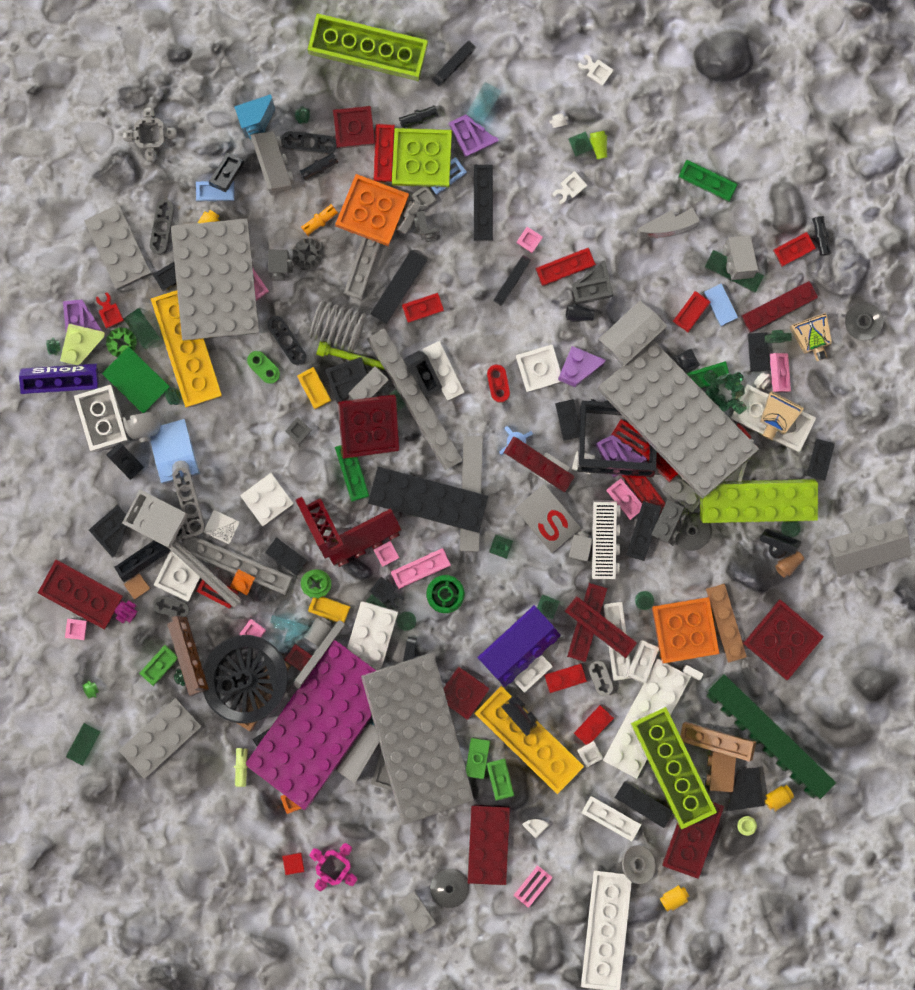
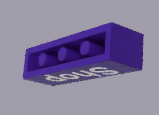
M97 364L22 368L19 373L20 393L30 394L98 389Z

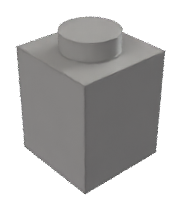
M578 532V535H573L568 558L588 561L592 538H589V534Z

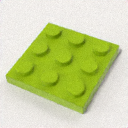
M395 128L392 186L449 187L452 130Z

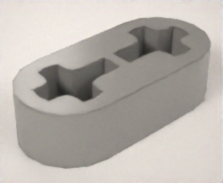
M601 661L592 662L589 666V673L594 687L599 695L608 696L613 690V684L607 668ZM595 664L603 667V670L600 671L602 675L600 678L596 672H592ZM601 679H603L605 684H609L610 688L607 689V693H604V691L599 690V687H601Z

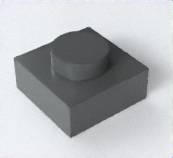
M298 417L285 430L298 444L312 431Z

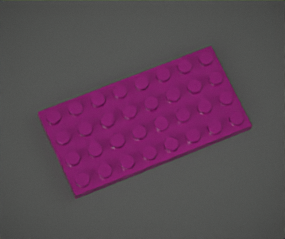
M334 639L300 689H297L246 762V766L303 810H307L372 718L361 676L377 670Z

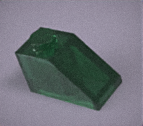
M137 308L123 318L145 350L161 339L140 308Z

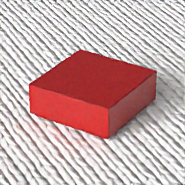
M302 852L282 856L285 875L305 872Z

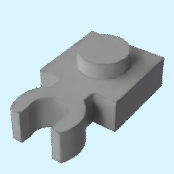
M409 201L396 227L397 232L406 234L411 230L415 218L414 215L420 208L419 204Z

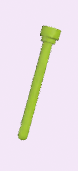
M325 341L319 342L316 355L324 357V355L328 356L329 354L350 361L362 357L365 365L385 370L378 360L332 348Z

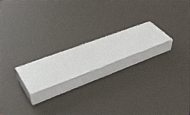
M623 603L603 604L605 618L627 634ZM609 646L613 681L630 679L626 676L631 665L630 656L628 655L627 658H624Z

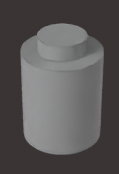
M323 617L321 619L316 618L304 637L319 647L332 630L330 627L331 622Z

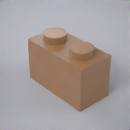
M711 751V755L707 757V767H710V774H706L705 786H709L708 790L733 792L736 757Z

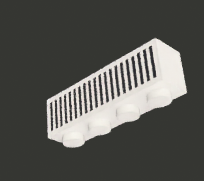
M593 500L592 579H616V574H619V563H616V555H620V544H616V536H620V525L617 524V517H620V505H617L616 501Z

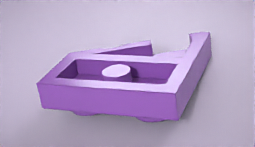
M467 115L461 116L448 124L465 158L499 141L497 137H493L485 131V128L476 124Z
M82 299L63 301L66 333L68 324L102 331Z
M572 346L558 380L576 387L585 378L591 376L599 367H603L606 360Z
M614 435L597 442L595 445L603 460L645 463L647 460L646 457L634 452L633 448L623 444Z

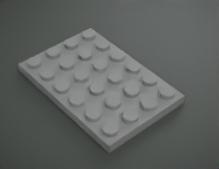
M248 219L171 226L182 341L259 333Z

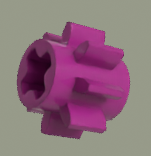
M122 600L114 611L117 614L116 619L123 624L126 621L131 623L138 613L135 610L137 605L130 600L127 603Z

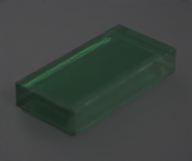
M83 723L66 758L83 766L101 731Z

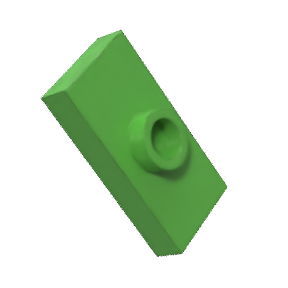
M164 645L139 674L154 686L174 665L178 657L170 648Z
M471 738L466 765L468 777L484 779L490 741Z
M505 758L488 762L487 767L495 800L514 796Z

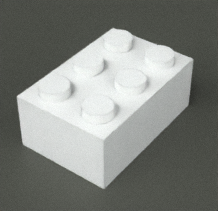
M112 385L74 396L91 452L94 453L116 446L120 442L122 444L130 442L124 430L121 419L122 414Z

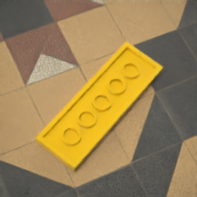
M177 290L151 298L185 408L222 397L204 339L182 341Z
M500 686L474 714L558 794L584 766L538 721L535 722L538 726L526 736L501 707L512 696Z

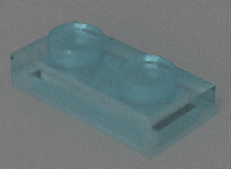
M485 82L466 115L483 125L502 91Z

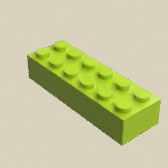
M317 13L307 51L309 55L419 82L428 48V40Z
M815 479L723 481L704 499L700 497V520L702 523L818 521V482Z
M662 707L631 722L630 725L679 827L684 829L717 813L667 708Z

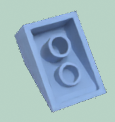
M185 419L161 425L159 432L150 437L161 483L174 482L172 466L177 461H185L189 465L192 476L199 475L200 472ZM180 470L179 472L182 479L184 478V473L182 472V470Z

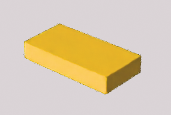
M314 367L297 375L315 410L331 402Z
M322 596L319 599L312 598L308 612L335 622L340 620L345 623L350 606Z

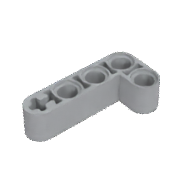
M177 461L172 466L173 481L181 509L187 513L185 521L176 536V540H181L201 534L204 530V521L189 465L185 461ZM180 470H182V472L184 473V478L182 479L179 472ZM184 487L190 488L187 492H183L181 489ZM189 504L195 506L193 509L186 508ZM192 522L200 523L198 526L191 525Z

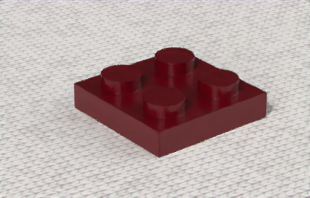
M371 106L333 110L337 149L375 145Z
M458 666L443 689L448 707L468 720L490 688Z

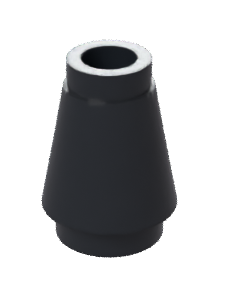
M576 304L567 305L565 318L570 320V322L593 321L594 310Z

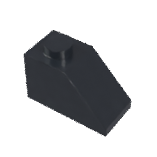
M418 350L403 359L426 397L442 388L426 354Z

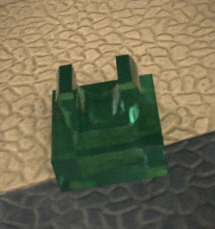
M495 534L489 553L507 559L513 541Z

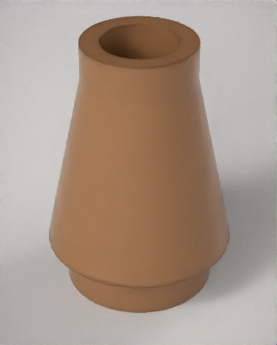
M797 551L796 554L779 560L775 568L782 577L791 576L801 562L804 561V557Z

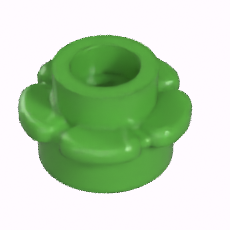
M87 681L86 684L82 685L88 699L97 697L96 693H99L95 682Z

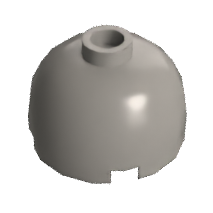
M152 412L131 415L130 420L127 421L125 417L121 418L125 433L132 439H139L140 443L151 441L150 437L156 435L161 427L160 412H156L155 416H152Z

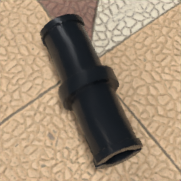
M432 105L420 111L418 109L414 110V113L399 117L400 125L405 129L417 123L419 125L423 124V121L438 117L435 105Z
M332 152L319 161L316 159L313 164L299 170L301 175L310 172L303 176L304 180L307 181L319 173L323 174L324 170L338 164L337 159L329 162V160L335 157L334 153Z
M824 216L812 218L815 229L814 239L817 240L819 256L831 254L828 240L830 236L829 232L826 231Z

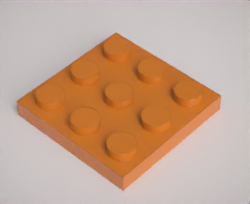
M355 174L335 227L389 246L408 200L409 193Z
M709 597L652 607L662 664L719 654Z

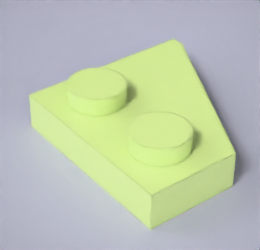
M68 324L60 361L80 365L104 338L105 332Z

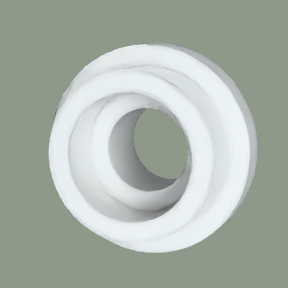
M563 113L552 116V120H549L552 127L556 128L567 125L568 116H564Z
M764 372L761 373L754 381L756 389L765 390L771 384V375Z

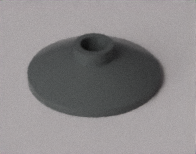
M868 302L857 303L848 310L845 317V326L852 337L858 340H870L876 337L882 330L883 316L875 305ZM865 319L866 325H861L860 320Z
M690 512L688 513L689 516L686 523L682 526L680 537L676 544L682 549L695 551L706 545L710 538L711 529L709 523H702L700 514ZM689 528L695 529L694 535L689 534Z
M445 869L438 872L430 885L432 898L438 905L445 908H454L462 904L467 898L469 891L465 876L454 869ZM448 885L453 887V891L450 893L446 891Z

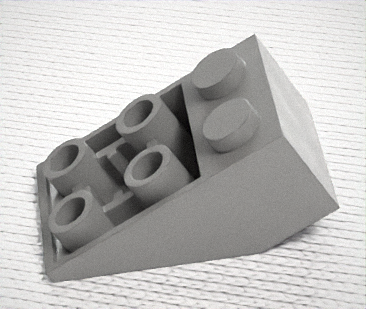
M139 490L122 524L170 548L185 521L187 513Z

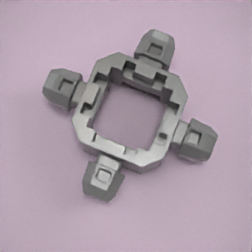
M145 108L143 111V118L145 119H139L134 124L135 131L125 130L123 132V140L126 142H133L135 140V144L140 150L147 151L145 152L146 160L148 162H155L157 159V152L155 150L163 149L166 145L165 138H168V140L177 138V130L175 128H167L165 130L163 122L155 118L153 108ZM144 126L159 127V142L141 143V128Z

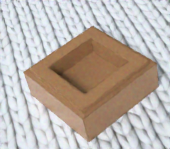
M140 573L124 583V586L134 600L151 589Z

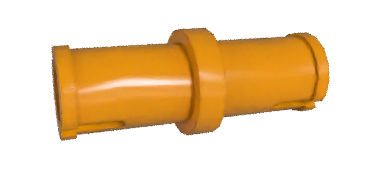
M330 204L319 214H314V218L301 226L307 236H310L319 227H324L327 221L339 213Z

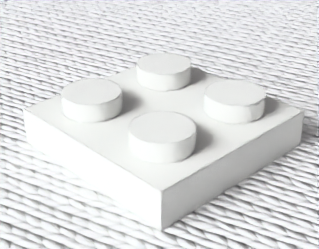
M553 345L516 355L526 393L561 383L558 380L561 371Z
M272 473L240 495L262 526H265L294 504Z
M170 551L154 586L189 602L201 577L176 554Z

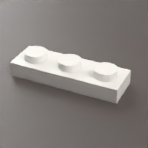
M440 341L422 349L424 354L428 356L442 385L441 389L446 400L449 401L464 394V390Z
M590 796L581 812L630 841H633L641 826L638 822Z

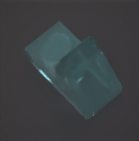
M272 615L270 623L274 624L273 628L283 631L285 627L288 628L284 643L307 632L310 626Z

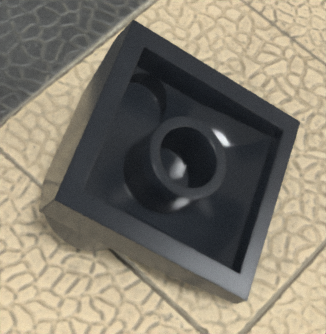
M512 696L501 707L521 731L528 736L538 726L535 723L538 719L531 711L527 713L523 709L526 705L519 697L515 699Z

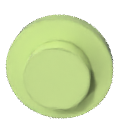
M744 816L738 821L737 828L741 834L749 836L756 831L757 823L752 817Z

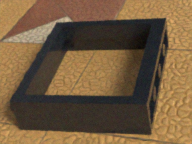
M591 399V401L582 400L579 419L577 472L654 477L657 451L650 444L649 463L584 459L586 413L621 414L608 400L604 402H597L594 399Z

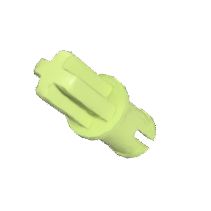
M236 748V766H234L236 787H246L248 749Z

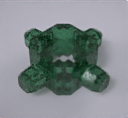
M711 370L706 372L703 377L708 384H711L705 391L706 395L723 412L733 407L737 414L741 415L744 413L747 407L743 401H740L745 394L744 386L741 384L744 376L740 372H736L733 375L731 373H724L717 377V374ZM723 383L728 391H732L731 400L727 402L726 398L719 394V385Z

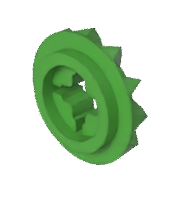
M122 327L111 330L107 336L106 346L113 356L118 357L128 347L127 345H122L119 348L118 343L114 341V339L120 340L123 335L124 341L135 351L137 340L131 330Z
M310 570L303 575L301 588L303 593L308 595L310 599L312 597L319 599L322 596H326L331 590V579L322 570ZM312 581L315 583L321 582L319 584L320 589L317 587L311 588L313 586Z

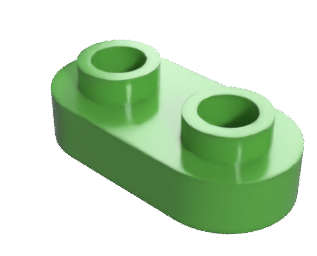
M253 351L248 355L247 363L249 367L265 383L274 384L279 380V369L262 352ZM255 357L260 358V362L258 364H255L253 362V359ZM270 370L274 372L272 377L267 376V372Z

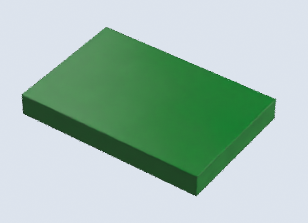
M129 346L102 373L142 413H145L170 387Z

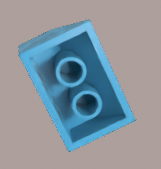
M271 94L234 106L245 138L252 140L250 135L264 133L276 109Z

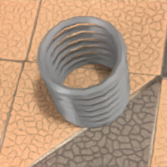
M321 300L310 329V339L314 338V340H317L328 311L320 341L321 343L324 342L328 327L335 313L327 341L328 345L331 344L335 329L342 315L334 346H338L348 319L341 344V349L345 348L355 321L348 346V351L354 352L364 326L365 313L361 317L359 311H356L353 315L352 309H349L346 313L345 306L339 311L340 307L338 304L333 307L331 302L326 305L325 300Z

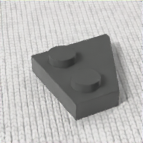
M605 260L601 261L592 271L587 272L583 278L578 279L572 284L576 305L613 297Z

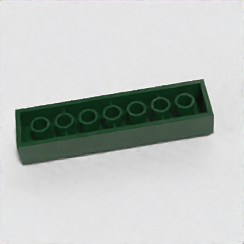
M720 674L705 690L708 693L706 697L713 704L718 703L721 706L720 711L729 718L732 716L736 720L734 724L741 731L746 730L749 733L747 737L751 741H755L757 745L760 743L764 747L762 751L769 758L774 757L777 760L775 764L782 771H789L791 773L789 777L797 785L802 784L805 787L803 791L810 798L821 799L836 784L810 756L725 674Z

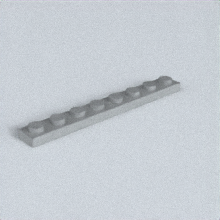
M382 329L367 338V341L444 470L461 462V456L386 330Z

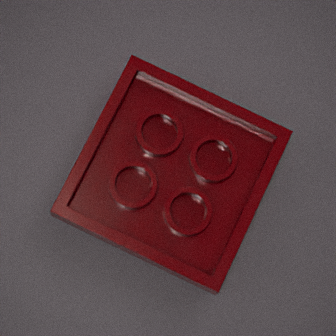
M395 395L338 402L341 454L343 459L399 451Z
M779 599L742 644L783 679L788 681L824 636Z

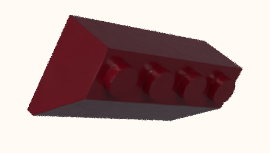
M391 508L340 534L339 536L345 549L329 557L334 566L338 564L341 567L349 563V558L353 556L359 558L366 554V549L372 547L374 550L382 546L383 540L389 538L391 541L399 537V532L402 529ZM331 542L328 549L338 545L339 543Z

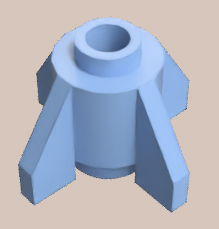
M508 426L504 428L509 435L507 446L513 436L526 444V439L533 435L532 431L523 435L520 432H512ZM506 447L499 451L501 455L504 454L503 452L505 451Z

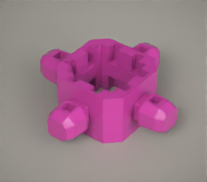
M344 843L339 849L340 852L332 849L327 850L325 855L321 854L322 851L313 848L309 854L310 858L319 862L316 866V874L321 879L318 878L314 887L320 892L327 887V882L331 885H338L343 879L345 880L344 883L354 886L358 880L354 874L348 873L351 863L346 858V855L349 856L352 851V846ZM330 854L346 865L336 880L321 870Z

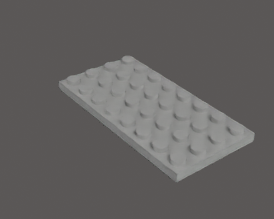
M654 340L631 361L623 365L598 386L597 390L702 499L759 451V448Z
M428 653L362 675V682L401 823L406 825L473 801L472 791L434 653Z

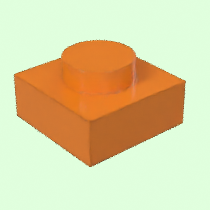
M238 569L230 588L248 595L256 577Z
M285 795L280 796L287 814L302 809Z

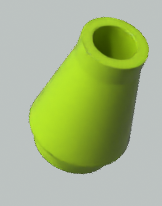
M605 130L590 133L589 140L596 159L608 157Z

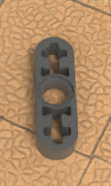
M162 199L157 203L150 249L157 255L164 254L167 251L174 206L167 199ZM165 204L170 208L165 214L166 217H169V220L158 218L159 215L163 216V210L160 207H163ZM159 222H165L167 224V230L164 232H159L157 230V224ZM155 234L159 236H166L165 239L161 237V244L164 245V247H161L159 251H157L156 247L154 246V244L158 243L159 239L158 237H155Z

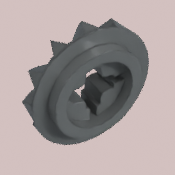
M303 238L293 248V259L302 268H314L322 260V247L312 238ZM310 246V252L315 255L309 256L305 261V254L300 251H306Z

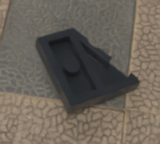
M362 357L325 369L337 404L344 401L349 395L348 393L368 374Z
M116 505L89 529L90 533L112 558L115 557L128 527L122 524L126 514L119 505Z
M759 768L739 770L727 805V811L764 806Z

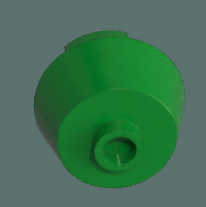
M441 575L434 578L429 583L426 591L429 605L439 613L456 611L462 605L465 597L464 587L461 582L450 575Z

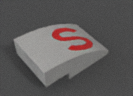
M693 208L676 217L671 210L638 228L636 235L640 238L675 236L696 228L700 220Z
M544 484L515 508V511L551 553L581 529Z

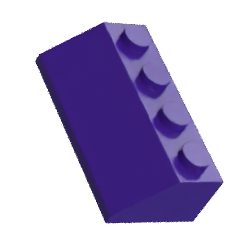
M533 605L477 658L506 687L522 671L526 670L536 658L540 657L550 645L554 644L561 634Z

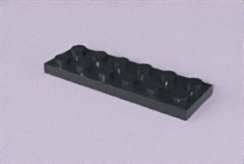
M377 467L368 504L386 509L391 508V510L479 533L489 496Z

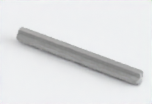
M175 539L169 549L231 606L236 607L241 602V599Z

